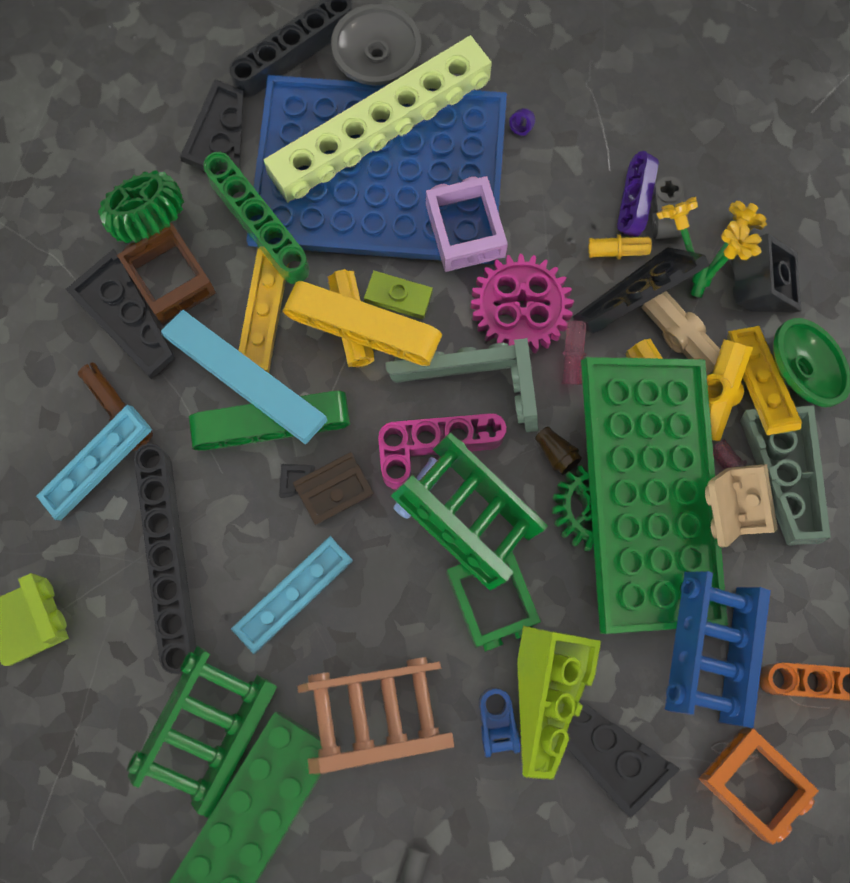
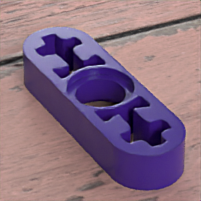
M646 151L638 152L629 164L617 222L618 230L629 237H638L644 231L648 222L659 161Z

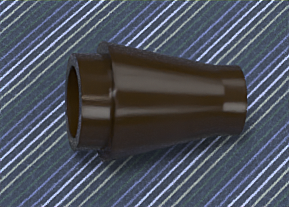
M549 426L543 428L535 437L553 470L559 471L562 475L570 472L582 459L578 454L579 449L554 432Z

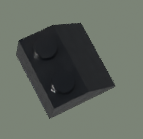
M764 234L760 236L762 241L757 244L762 251L759 255H752L748 260H742L738 255L731 259V265L735 274L733 296L737 304L752 312L802 311L797 252L770 234Z

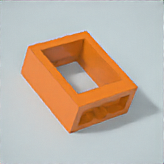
M742 728L699 777V780L761 840L772 845L775 842L783 841L792 830L790 824L798 815L802 816L812 808L815 802L813 797L819 791L754 728ZM755 749L762 753L798 788L767 826L724 786Z

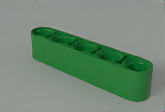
M222 152L209 154L204 161V170L211 187L280 275L292 284H295L297 281H304L309 275V265L304 250L231 158ZM226 170L224 173L216 175L218 171ZM238 192L244 193L241 197H233ZM255 215L263 216L257 221L250 220ZM273 238L282 239L277 244H268ZM292 261L300 262L298 267H286Z
M329 391L300 396L327 417V422L317 433L350 426L345 392ZM253 404L202 411L189 416L192 449L197 451L295 437Z

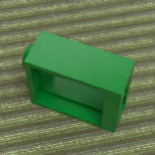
M513 551L506 558L505 564L513 571L511 578L527 618L485 635L480 633L461 584L462 581L475 576L462 564L451 567L446 571L475 649L483 646L486 652L504 645L502 638L512 634L515 635L516 640L520 639L523 626L534 628L533 626L541 622Z

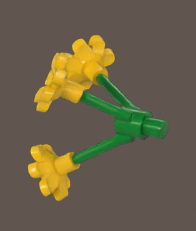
M696 197L680 202L675 207L673 205H665L661 207V211L656 213L658 219H674L677 230H681L686 251L694 252L687 229L690 226L687 214L690 210L698 207ZM741 201L731 203L729 211L734 215L733 219L735 221H730L727 229L723 231L721 238L725 243L709 264L710 266L693 275L692 282L694 285L690 293L691 295L702 298L705 288L710 287L714 275L729 259H734L738 255L742 260H748L752 255L757 256L762 252L761 248L757 246L762 241L761 237L758 234L749 235L753 228L762 230L767 225L765 222L767 220L766 217L762 214H756L759 209L758 206L749 203L746 208L745 204Z

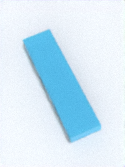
M126 405L36 497L54 520H62L152 431V428L133 406Z
M331 536L328 537L238 621L231 630L253 654H256L353 562V559Z

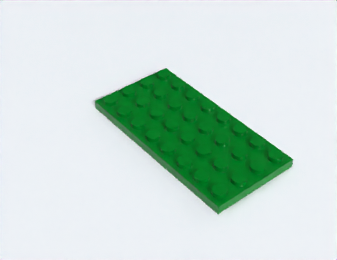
M586 357L581 360L600 633L613 634L676 629L684 572L713 573L711 587L725 591L722 549L711 532L712 506L707 504L705 497L706 486L709 480L715 477L705 359ZM709 601L707 621L723 626L728 625L726 605Z

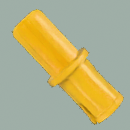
M619 234L616 238H589L588 242L589 258L617 256V259H621V256L649 255L652 249L650 237L621 238V234Z

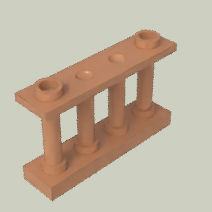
M427 657L407 660V667L335 679H330L329 672L308 676L309 683L298 685V693L314 691L322 749L318 750L319 757L308 759L309 773L321 774L454 747L452 733L439 734V728H435L426 672L441 669L440 662L428 663ZM412 674L421 730L418 731L419 738L407 740V734H403L394 677ZM380 680L389 733V736L386 737L387 744L378 746L374 745V739L370 740L361 684L362 682ZM347 685L356 743H352V751L341 752L340 746H336L328 688Z

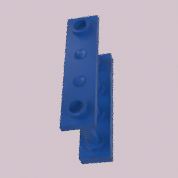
M684 572L669 684L666 690L665 710L694 715L695 705L720 711L719 723L754 728L771 590L762 587H736L735 594L711 587L713 577L711 572ZM709 601L734 607L731 627L707 621ZM705 635L729 641L727 662L702 656ZM700 670L725 676L722 697L697 691Z

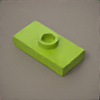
M373 270L364 296V302L424 320L433 293V287Z

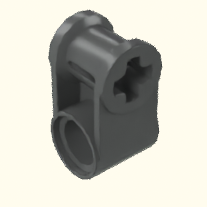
M673 176L662 177L658 180L653 191L650 210L652 234L655 240L682 237L681 230H677L674 219H658L656 215L657 212L662 210L661 207L665 205H673L675 207L676 204L685 201L683 185L679 179Z

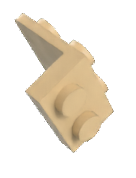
M767 464L726 468L709 480L705 489L707 504L712 506L711 532L713 537L717 539L719 547H728L743 534L774 533L778 529Z

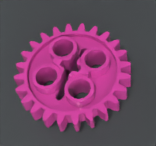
M519 254L518 262H513L510 255H507L505 265L495 260V271L488 267L484 269L485 278L478 277L476 285L479 288L472 289V296L476 299L471 300L470 308L476 310L472 314V320L481 321L477 326V331L487 330L485 341H490L495 337L497 339L496 343H507L508 346L515 345L514 340L528 338V346H530L535 354L538 351L539 343L548 349L551 343L550 338L555 341L559 340L561 336L559 330L565 332L568 327L566 321L572 317L573 312L568 309L572 308L574 300L567 298L570 296L572 289L570 287L562 288L566 282V276L555 277L558 267L547 270L548 260L545 259L538 265L536 264V255H533L529 262H525L523 254ZM506 285L511 287L513 292L508 294L502 293L498 287ZM538 285L544 289V292L534 293L530 287ZM518 301H523V304L526 307H520V303ZM506 314L511 316L514 322L506 324L501 322L498 317ZM535 314L544 317L545 322L535 323L530 317Z

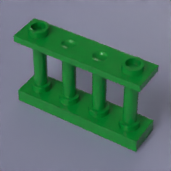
M450 432L433 448L440 458L420 481L411 475L394 491L391 497L491 591L505 583L512 575L513 571L505 564V560L522 537L529 541L543 532L548 525L467 449L461 440L457 439ZM451 467L465 481L443 505L430 492V489ZM475 490L489 505L468 529L455 516V513ZM500 514L513 528L498 548L492 552L480 540V536L496 516Z
M197 646L194 653L189 652L184 658L180 671L183 673L141 752L137 750L131 757L127 766V772H129L128 778L134 787L139 788L145 776H149L190 794L192 799L191 805L196 813L210 818L277 686L259 675L256 676L254 682L246 683L206 663L210 653ZM198 676L242 696L243 703L237 714L229 715L189 696ZM184 709L225 728V733L227 734L221 745L213 748L172 729L171 727L180 710ZM163 742L208 761L209 768L204 778L196 781L153 762Z

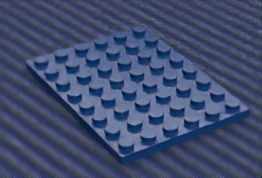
M268 75L253 187L303 250L442 261L426 207V191L439 184L452 185L460 183L469 177L481 178L487 176L499 213L507 92L479 90L468 92L458 103L447 105L439 110L433 118L423 120L414 125L407 134L403 136L398 135L388 141L381 150L368 153L356 165L345 167L337 172L330 181L319 183L311 188L304 197L293 199L287 203L268 176L263 159L388 84L367 85L356 81ZM403 104V105H401V106L409 107V106H412V105H411V104ZM379 119V120H377L376 122L382 123V122H385V121H387V120H385V119ZM355 134L350 137L359 138L361 135ZM327 150L324 154H332L335 151ZM301 166L298 170H306L309 166ZM481 196L439 206L450 246L493 236ZM255 215L250 220L257 221L263 216ZM247 233L246 241L248 246L258 247ZM273 238L268 244H277L282 239ZM495 260L489 261V262L480 263V264H492V265H494Z

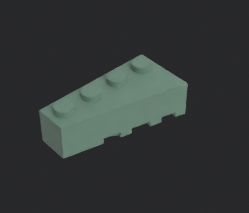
M814 406L796 407L802 421L800 430L766 435L756 409L745 410L740 423L756 465L767 464L775 515L786 544L803 545L825 542L831 538Z

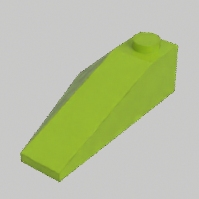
M523 626L517 660L523 776L527 778L554 779L569 742L567 730L573 715L579 717L583 707L579 701L586 685L591 686L594 680L601 641Z

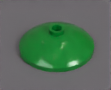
M792 318L780 325L774 336L773 353L777 368L787 385L803 400L820 407H833L843 402L850 393V368L837 342L818 324L804 318Z

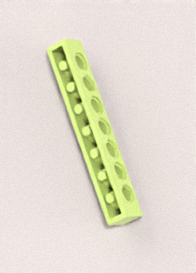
M471 35L263 159L268 176L287 203L293 199L304 197L314 186L330 181L337 172L345 167L356 165L368 153L381 150L391 139L398 135L403 136L407 134L414 125L423 120L433 118L439 110L447 105L458 103L465 94L473 89L478 90L485 86L490 80L491 60ZM403 104H411L412 106L404 107V106H401V105H403ZM379 119H385V120H387V121L382 122V123L376 122V121L379 120ZM355 134L361 135L359 138L350 137ZM327 150L335 151L332 154H324ZM301 166H309L306 170H298Z

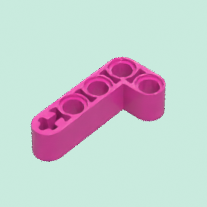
M491 413L386 423L380 429L378 436L383 481L391 489H397L411 476L410 457L436 455L437 453L433 448L453 429H462L467 433V438L461 441L470 451L496 449L504 440L506 423L501 416ZM473 427H476V428H477V429H476V434H478V435H477V439H473V432H474V428H473ZM486 427H492L493 432H496L495 437H489ZM428 431L435 436V439L431 443L424 444L417 439V436L421 432ZM391 434H397L403 440L398 446L393 447L385 443L386 437ZM399 465L406 472L401 478L393 479L387 474L389 468Z

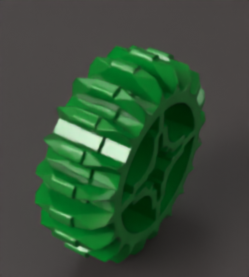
M155 170L148 173L144 171L141 175H133L128 180L123 179V183L119 186H114V190L108 192L105 195L106 199L100 202L101 207L98 212L100 214L99 218L103 222V227L117 241L130 243L134 240L137 243L142 238L150 239L151 235L160 234L162 229L169 228L170 222L177 220V214L182 212L184 200L177 182L171 176H168L166 172L159 173Z
M580 465L576 468L577 476L568 472L565 475L568 483L561 481L558 483L557 488L562 493H555L552 500L562 505L554 506L551 511L552 514H562V517L554 522L556 527L564 524L567 526L561 534L562 537L566 538L572 533L576 537L572 540L571 544L577 546L581 540H584V550L590 551L594 542L593 532L582 527L586 523L592 522V513L587 517L585 516L591 510L590 487L586 488L584 485L589 484V469L587 473L585 468ZM574 491L580 496L578 500L583 508L582 513L576 519L571 510V497Z

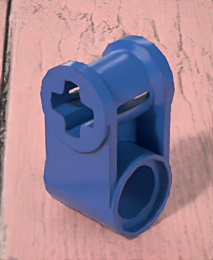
M491 687L486 689L479 698L482 724L481 735L485 757H491L492 753L513 750L514 753H520L518 729L514 720L510 696L499 688ZM493 694L501 695L504 700L503 709L496 714L490 713L486 709V700ZM507 738V739H503V740L493 741L494 739Z

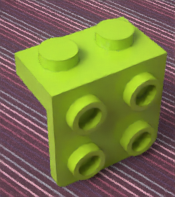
M32 573L18 579L20 588L0 596V662L4 666H12L69 639L65 629L67 627L65 618L61 611L57 609L53 599V587L45 577Z

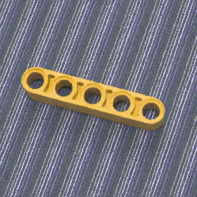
M303 281L295 283L283 308V313L294 321L422 366H430L442 337V333L433 326Z

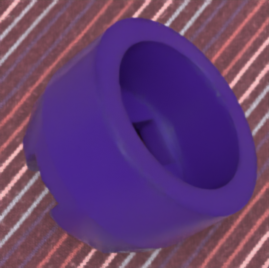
M525 108L517 110L509 119L511 130L520 136L528 134L536 122L534 113ZM526 118V126H522V123Z

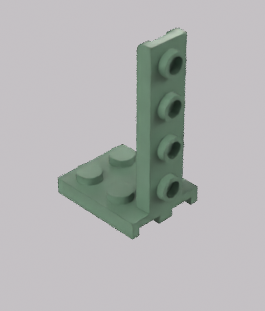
M528 338L514 340L515 345L508 346L507 343H496L490 345L489 349L476 350L474 347H465L457 350V353L451 354L435 351L430 366L418 365L398 357L394 358V361L385 362L386 370L395 383L511 368L514 393L521 392V395L514 396L518 424L525 423L526 432L538 431Z

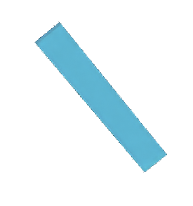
M182 310L161 330L163 337L305 445L327 422L326 415L186 311Z

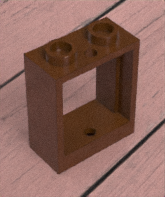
M170 223L169 228L162 229L160 234L156 233L151 235L150 239L144 238L140 242L131 243L121 253L117 254L162 326L173 320L182 310L188 311L216 294L210 280L172 223ZM176 246L196 277L155 300L136 269Z

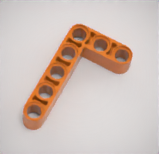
M796 663L767 664L761 668L759 686L763 691L772 695L850 701V692L847 693L842 685L845 676L850 678V668ZM776 670L780 671L784 677V683L780 688L775 686L772 679L773 673ZM811 672L818 680L817 688L814 691L807 682Z

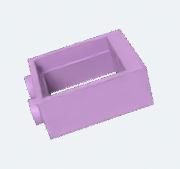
M487 176L481 178L469 177L460 183L452 185L439 184L426 191V207L445 272L506 257L508 243ZM481 196L493 236L450 246L439 206Z

